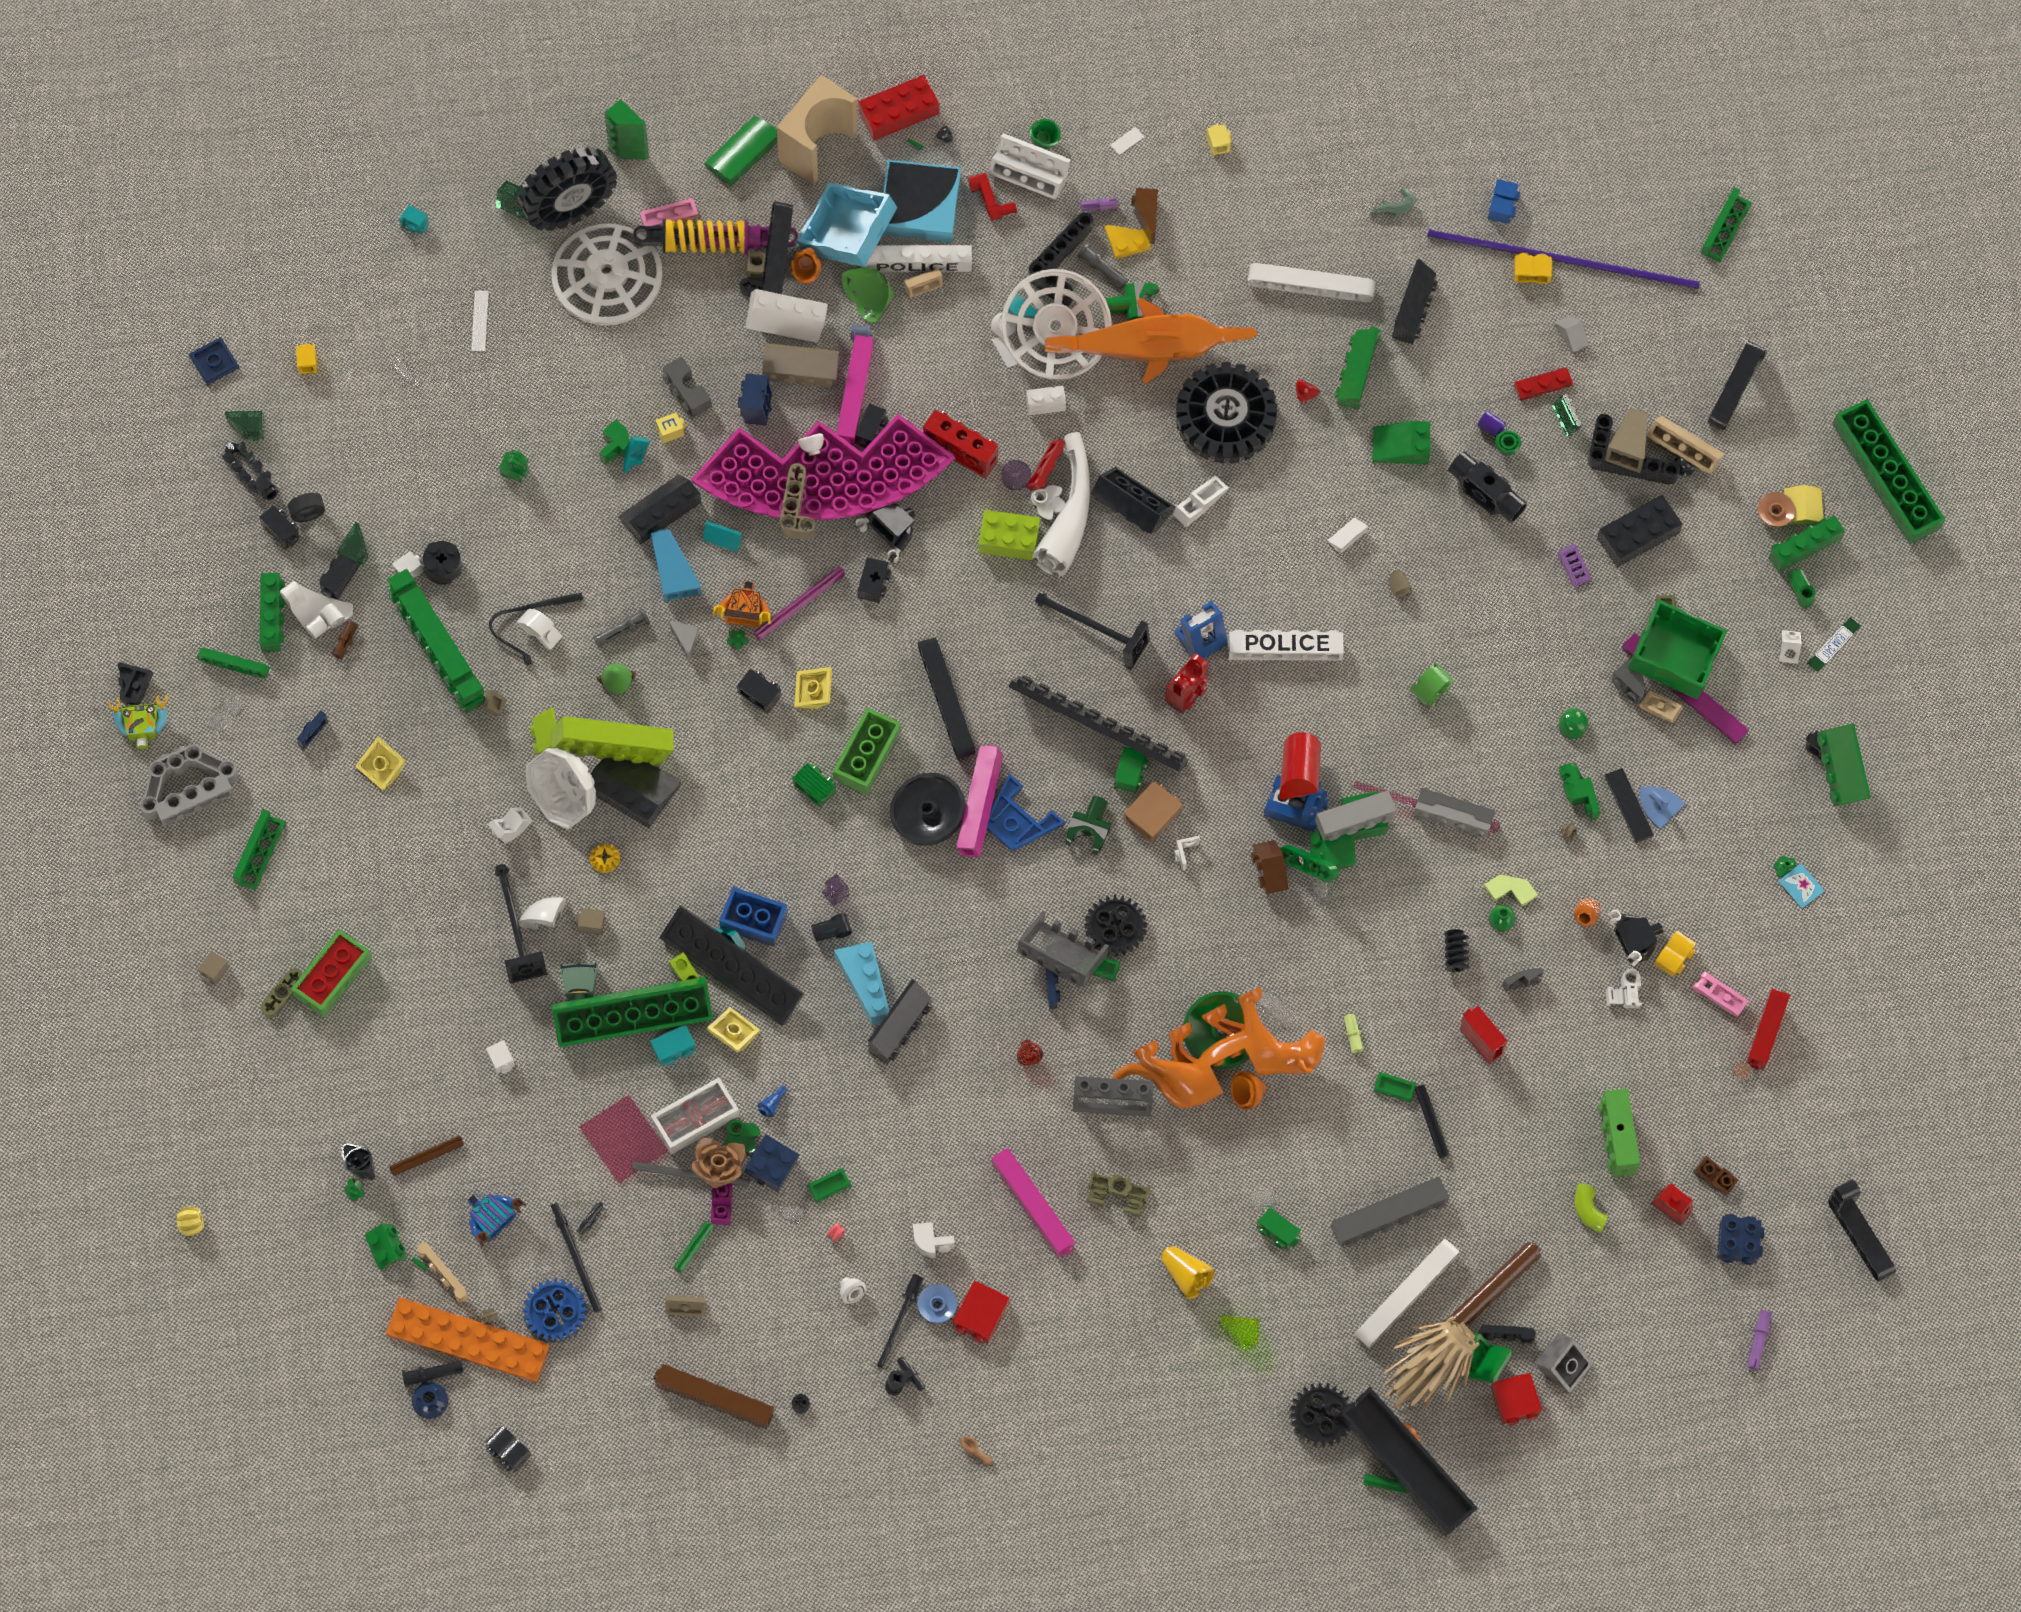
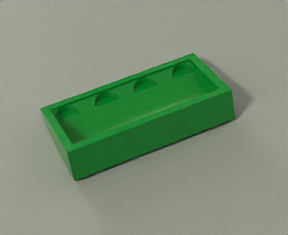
M754 116L704 162V165L731 187L778 143L777 129L763 119Z

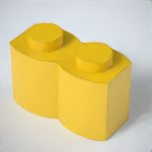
M1527 253L1515 255L1513 261V281L1541 284L1551 282L1552 257L1545 254L1531 256Z
M1676 931L1656 959L1654 965L1672 977L1677 973L1680 975L1686 967L1684 964L1686 959L1691 960L1697 951L1694 949L1696 943Z

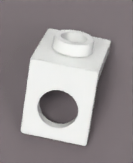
M1782 630V646L1779 661L1798 664L1802 644L1801 632ZM1792 649L1796 654L1792 658H1787L1784 655L1785 651Z
M1199 836L1177 840V850H1174L1176 861H1180L1182 871L1186 870L1187 865L1183 848L1199 845Z

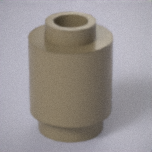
M1396 570L1390 573V577L1387 580L1394 596H1397L1398 600L1410 596L1412 588L1405 572Z

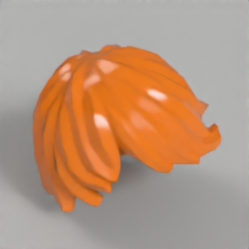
M812 248L798 251L791 261V274L798 283H807L809 285L810 282L817 280L821 273L822 265L820 259L814 254L815 251Z

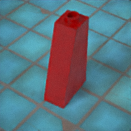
M1771 989L1746 1060L1750 1067L1765 1069L1790 994Z

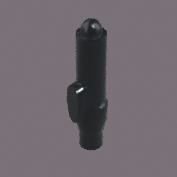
M602 1202L597 1203L587 1217L583 1219L577 1229V1233L582 1235L586 1229H590L596 1221V1216L603 1209Z

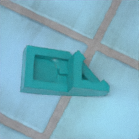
M1017 294L1013 298L1008 312L1018 316L1021 306L1026 300ZM1029 305L1023 317L1034 319L1037 310Z
M631 436L623 463L624 473L630 472L629 469L637 464H644L642 459L650 444L648 438Z
M714 928L742 949L746 947L737 931L729 928Z

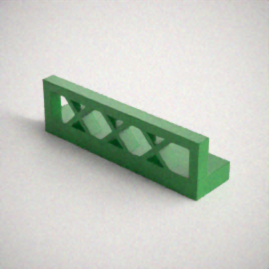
M1735 187L1721 210L1701 251V254L1720 263L1752 202L1739 197L1740 190ZM1738 202L1746 207L1744 210L1736 212L1734 205ZM1735 217L1737 224L1729 226L1727 219ZM1727 231L1729 239L1721 241L1719 234ZM1720 246L1722 251L1720 256L1710 252L1712 247Z
M262 809L232 876L235 884L257 890L286 825V821L272 817L270 811ZM270 822L279 824L277 831L269 833L267 828ZM270 839L271 846L262 850L260 847L261 842ZM262 855L264 859L263 864L254 867L252 863L254 858ZM255 873L256 880L254 884L244 881L246 875Z

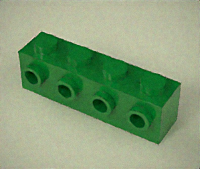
M1835 515L1830 518L1825 517L1814 527L1810 525L1799 535L1793 534L1784 543L1778 542L1772 546L1769 560L1779 573L1841 540L1845 529Z
M261 573L259 644L262 652L281 651V643H284V632H281V626H284L282 608L285 607V600L281 596L280 590L285 587V580L281 579L280 573Z

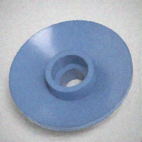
M930 1285L918 1297V1310L921 1316L929 1322H946L956 1312V1295L945 1285ZM940 1303L941 1307L937 1309L934 1307V1304Z

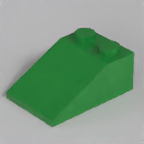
M1406 421L1373 427L1372 462L1428 465L1430 458L1431 421Z

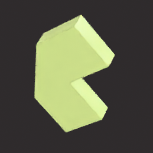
M1498 875L1484 884V888L1494 901L1511 892L1520 906L1523 907L1538 897L1533 887L1525 879Z

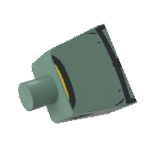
M597 963L560 964L566 999L578 1000L594 997L598 976Z

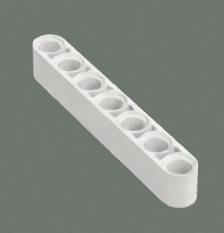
M1261 263L1250 264L1247 281L1253 287L1360 302H1371L1374 300L1376 282L1369 278Z
M1444 1239L1363 1323L1354 1335L1368 1348H1371L1458 1257L1460 1251L1448 1240Z

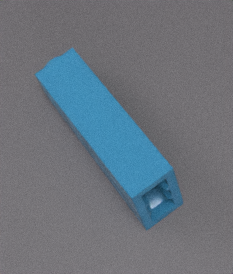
M659 529L651 533L664 602L701 595L700 583L671 531Z

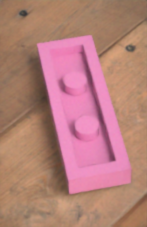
M691 198L642 211L640 216L643 226H662L663 218L676 223L677 220L686 221L697 218L698 212L694 199Z

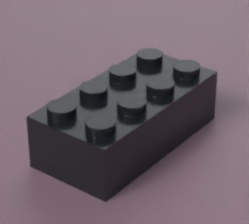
M1662 494L1600 528L1597 539L1618 568L1678 535L1683 523Z

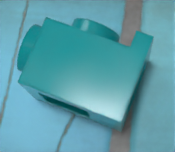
M411 205L407 206L399 218L400 227L404 229L406 226L411 232L416 231L422 234L429 227L428 215Z

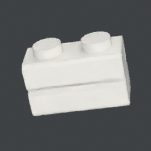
M1056 386L1055 388L1026 390L1028 415L1065 411L1064 387Z

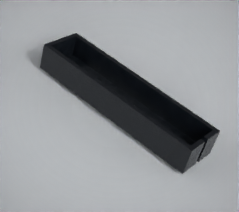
M1371 1387L1338 1415L1445 1537L1478 1509Z

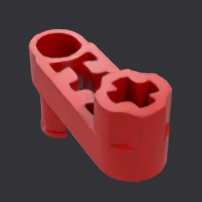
M986 172L967 177L970 191L972 193L980 191L990 221L1017 213L1014 201L1000 206L996 204Z

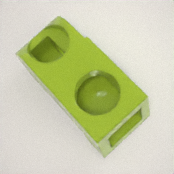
M684 952L669 961L668 966L678 980L685 981L699 978Z

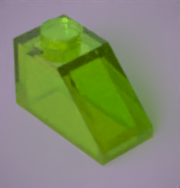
M1220 1316L1219 1326L1237 1346H1241L1243 1349L1257 1347L1260 1319Z

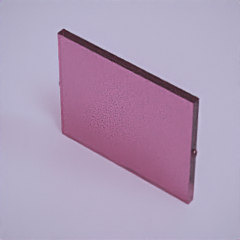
M629 1095L579 1126L618 1183L638 1171L632 1170L633 1162L649 1164L668 1152Z

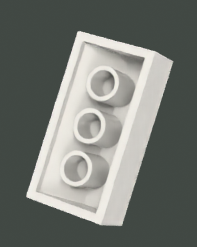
M756 289L751 292L745 329L818 343L825 323L828 304Z

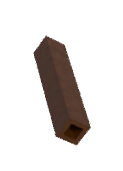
M665 1364L662 1365L661 1369L658 1368L653 1378L656 1380V1387L766 1430L775 1412L774 1406Z

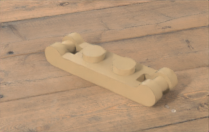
M424 1242L420 1243L417 1247L420 1258L427 1259L430 1262L428 1264L429 1268L435 1274L438 1272L442 1278L440 1280L447 1289L449 1287L452 1288L457 1302L465 1303L468 1299L465 1288L430 1246Z

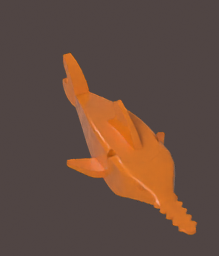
M1138 298L1137 304L1144 315L1143 318L1126 321L1079 336L1047 337L1044 340L1045 352L1050 353L1082 352L1129 361L1149 362L1142 380L1144 384H1147L1166 369L1168 362L1196 359L1217 344L1223 345L1225 341L1230 344L1232 340L1236 343L1239 339L1245 341L1246 338L1252 340L1253 337L1257 336V330L1251 326L1247 329L1244 326H1241L1240 329L1237 326L1230 328V326L1226 328L1222 326L1217 327L1203 317L1193 314L1164 315L1159 307L1142 298Z

